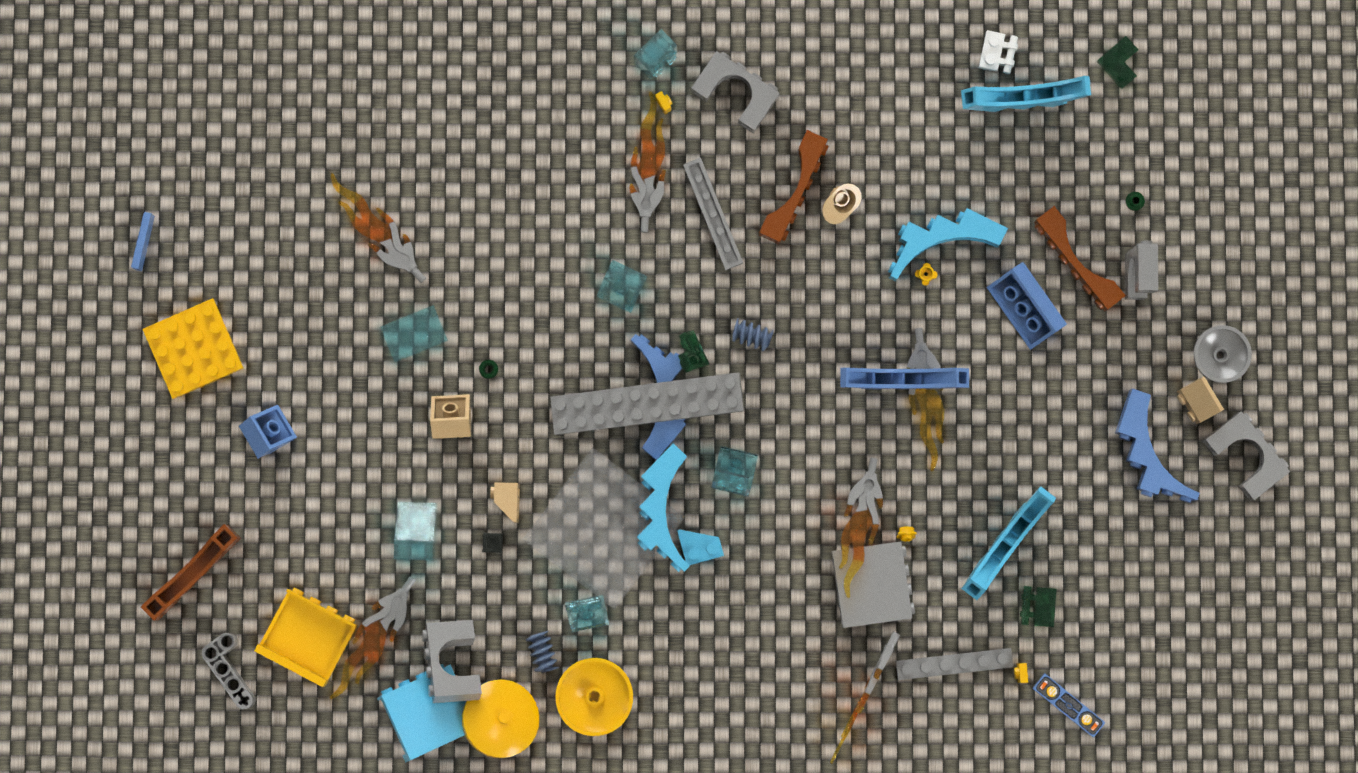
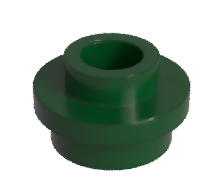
M1131 192L1127 195L1125 203L1130 210L1138 211L1144 206L1145 199L1141 193ZM1137 198L1138 204H1134L1132 199Z
M485 360L480 364L479 372L486 379L494 378L498 373V365L493 360ZM491 366L492 372L487 373L485 368Z

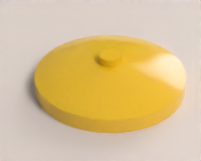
M587 658L571 665L561 676L556 688V706L562 720L571 729L587 736H601L613 732L625 722L633 704V689L628 676L618 665L602 658Z
M493 680L482 684L480 699L466 701L463 707L462 727L467 740L477 751L492 758H508L521 753L532 743L539 728V711L534 698L523 686L513 681Z

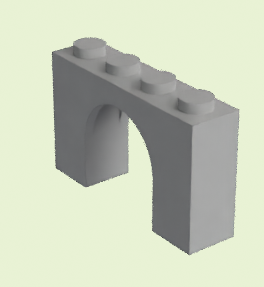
M716 51L691 87V92L707 102L721 82L727 79L743 81L749 87L752 99L739 118L738 124L754 134L780 94L778 88L771 83L768 85L764 83L758 74H751L746 71L747 68L743 64L731 61V57L726 53Z
M1149 240L1140 241L1139 244L1125 254V300H1145L1147 293L1158 291V244H1152V241Z
M1241 411L1217 428L1202 442L1214 456L1220 454L1237 440L1248 441L1256 447L1260 456L1259 467L1253 475L1238 486L1247 498L1253 501L1290 471L1287 462L1276 455L1275 447L1264 440L1263 432L1252 425L1250 416L1247 413L1243 414Z
M473 620L427 623L425 630H422V641L426 642L424 659L428 660L429 666L426 667V677L430 678L431 684L428 685V695L432 697L433 703L479 700L481 697L480 675H451L443 670L438 658L439 654L448 647L473 645L475 640Z

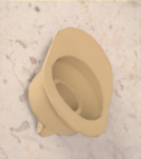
M849 183L834 188L823 205L822 211L825 220L830 224L843 222L860 205L862 198L859 188Z

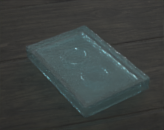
M434 305L380 327L394 362L448 341Z

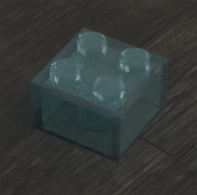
M661 29L634 55V64L649 79L653 76L656 78L663 72L662 68L667 63L670 65L677 58V45Z

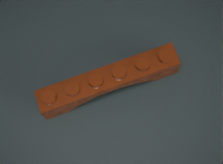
M809 130L806 131L798 149L801 161V174L798 186L792 197L782 207L767 215L760 229L759 236L778 245L781 240L785 242L789 233L786 229L789 223L793 225L797 216L794 212L797 206H802L805 199L802 196L805 189L809 190L813 182L810 177L813 172L817 173L821 165L818 160L821 155L825 156L829 148L826 145L828 139Z
M1055 206L1034 222L1036 225L1034 226L1035 230L1040 235L1046 237L1047 245L1052 250L1055 249L1057 251L1059 260L1064 265L1067 264L1071 269L1070 273L1076 280L1079 279L1083 284L1082 288L1086 294L1093 296L1095 299L1094 303L1098 309H1103L1105 312L1126 296L1115 281L1092 273L1077 259L1068 242L1066 220Z
M223 524L200 551L171 580L156 591L141 608L154 621H159L241 537L229 525Z

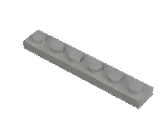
M701 157L683 164L725 271L743 264Z
M1011 648L895 661L898 680L1013 667Z

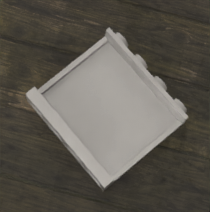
M901 542L831 551L842 628L912 618V614H915L914 603H910L909 595H912L911 583L907 584L906 576H909L908 564H904V557L907 556L905 545H902Z

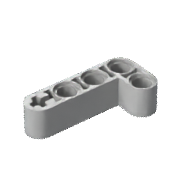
M223 633L202 649V657L236 706L240 709H249L256 702L255 696L226 656L227 653L237 646L238 638L233 633ZM226 636L232 639V644L229 647H226L223 643ZM211 647L216 650L214 658L208 656V650ZM222 663L226 664L228 668L225 674L219 672V666ZM232 679H236L239 683L236 690L230 687ZM244 689V692H241L244 697H249L248 704H242L243 697L241 694L236 696L235 693Z

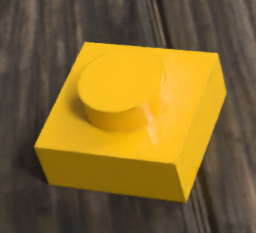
M662 91L655 94V99L663 113L667 114L670 112V105L673 103L668 94L664 95Z
M1016 663L1017 667L1014 668V678L1018 679V683H1028L1027 663Z

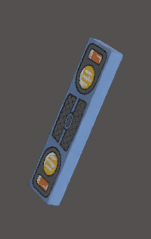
M1045 673L1032 688L1093 738L1106 723Z

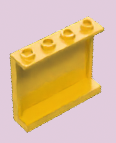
M295 587L293 590L287 589L286 596L262 641L254 651L317 685L325 687L358 625L354 623V618L346 614L344 617L338 615L337 609L329 605L327 608L321 606L320 600L312 596L310 599L304 597L303 591Z

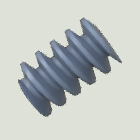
M737 318L732 333V341L735 342L739 338L740 344H743L747 340L748 347L752 343H754V349L761 345V349L764 352L769 347L774 330L768 334L767 327L763 331H761L760 325L753 329L752 322L746 326V320L739 324V318Z
M549 631L531 635L526 639V642L533 643L528 649L535 650L530 654L531 657L537 658L532 664L539 665L534 669L535 672L543 673L559 668L558 666H553L557 659L550 658L555 652L548 651L553 647V644L546 643L551 637L544 636Z

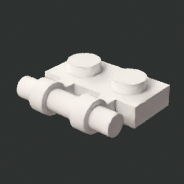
M987 30L978 68L997 72L999 65L1004 66L1003 73L1010 74L1015 64L1013 59L1015 51L1018 50V37L1012 35L1010 42H1004L1005 34ZM1002 49L1008 50L1006 59L1000 58Z

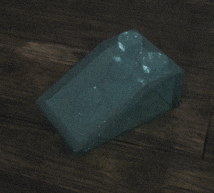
M398 502L394 539L395 560L434 561L437 503Z

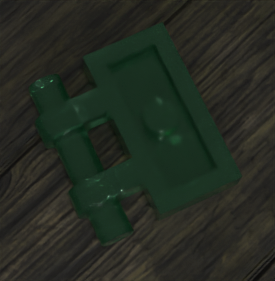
M1024 586L1023 594H1021V599L1023 600L1022 611H1020L1021 625H1029V618H1034V626L1054 627L1057 589L1036 587V595L1031 594V587ZM1030 600L1035 601V612H1030Z

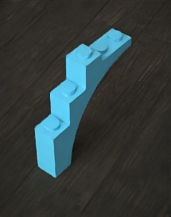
M1081 76L1058 82L1028 86H974L961 90L963 109L989 112H996L1007 108L1024 110L1035 106L1056 107L1067 104L1071 100L1090 96V77Z
M968 208L964 212L960 211L956 219L958 224L940 215H937L935 219L931 218L927 226L930 229L929 231L908 222L906 226L902 225L898 233L901 236L899 241L904 243L905 246H900L896 254L899 256L897 263L892 262L888 270L891 273L889 279L896 282L903 269L913 258L926 249L940 243L954 240H971L998 248L1008 228Z
M673 443L641 476L643 479L641 483L649 491L654 489V492L639 506L641 509L639 513L647 521L651 519L652 522L637 536L639 539L637 544L645 551L647 549L651 551L657 546V552L664 559L668 556L673 561L671 565L678 572L680 570L685 572L690 566L680 556L673 544L666 519V501L670 484L678 468L687 458Z
M1040 486L1030 499L1014 514L1007 527L998 535L988 552L979 560L961 589L975 600H978L1023 538L1054 503L1056 497Z

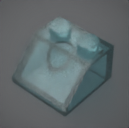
M612 260L597 297L631 313L647 281V276Z
M721 446L711 488L749 497L758 455Z
M604 595L565 602L571 632L610 625Z

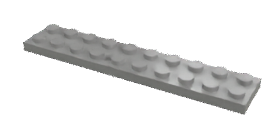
M739 372L550 397L554 435L744 411Z

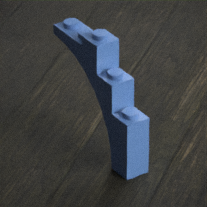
M635 334L631 339V342L649 362L657 383L673 381L685 367V363H683L685 359L678 353L673 355L670 352L665 358L663 356L665 353L657 346L655 348L651 347L648 344L650 341L642 334L640 336ZM685 419L655 423L642 449L657 460L686 426L684 423Z
M840 368V387L861 389L969 388V368Z
M1136 389L1129 390L1115 433L1119 435L1120 439L1126 441L1133 439L1126 462H1129L1130 466L1136 469L1144 467L1137 490H1140L1141 494L1147 497L1158 495L1159 491L1162 490V494L1171 497L1175 494L1180 496V500L1191 503V500H1198L1200 493L1184 486L1173 478L1163 467L1154 452L1147 426L1148 406L1151 395Z

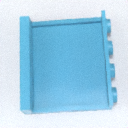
M441 664L444 671L455 676L451 665L444 667ZM426 671L415 676L417 679L410 682L408 679L399 683V688L395 690L390 687L381 691L382 696L377 698V700L382 701L405 752L402 755L405 763L465 735L462 727V711L466 701L433 703L432 697L428 695V685L431 684L430 678L426 677Z

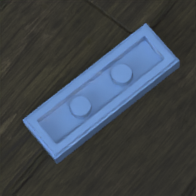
M148 212L143 213L131 265L137 271H142L155 218L152 213Z

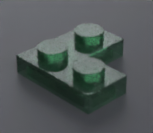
M1125 36L1099 58L1097 63L1123 89L1137 77L1125 62L1139 49Z
M694 330L679 335L681 345L686 350V352L678 355L680 365L685 372L688 373L708 366L710 363Z

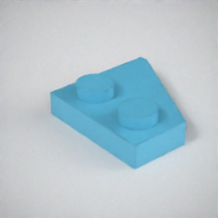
M677 530L685 561L689 566L724 556L719 537Z

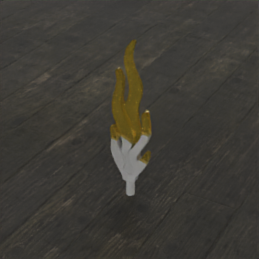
M916 328V344L906 369L941 368L936 357L928 349L926 343H924L922 328ZM909 389L908 399L913 415L917 413L916 397L920 404V436L931 454L930 471H934L938 461V452L931 434L932 416H934L936 419V437L943 444V403L935 389Z

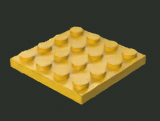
M213 298L143 328V332L172 399H176L244 369Z

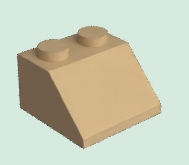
M1201 377L1177 391L1179 402L1187 407L1188 417L1192 422L1195 421L1196 424L1224 410L1205 377Z
M470 394L431 396L430 424L432 439L471 437Z
M494 482V487H491L490 497L494 499V503L512 522L519 523L520 485L518 483Z

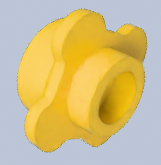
M924 263L920 270L915 271V277H918L924 286L929 285V282L938 276L929 263Z
M910 526L900 527L897 538L905 542L912 541L916 538L917 532H914V528Z

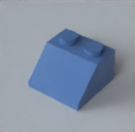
M278 405L250 416L239 425L258 459L297 438Z

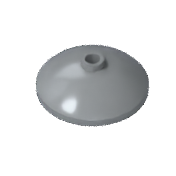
M1219 325L1209 328L1199 336L1194 346V361L1198 370L1204 377L1214 382L1227 383L1240 378L1247 371L1251 363L1252 350L1248 339L1242 332L1231 326ZM1218 352L1222 353V359L1217 357Z

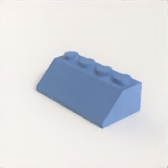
M1024 262L1012 268L986 287L1030 350L1067 325Z

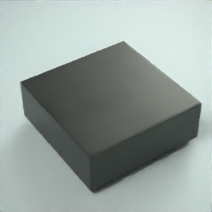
M483 533L482 552L502 553L503 534Z

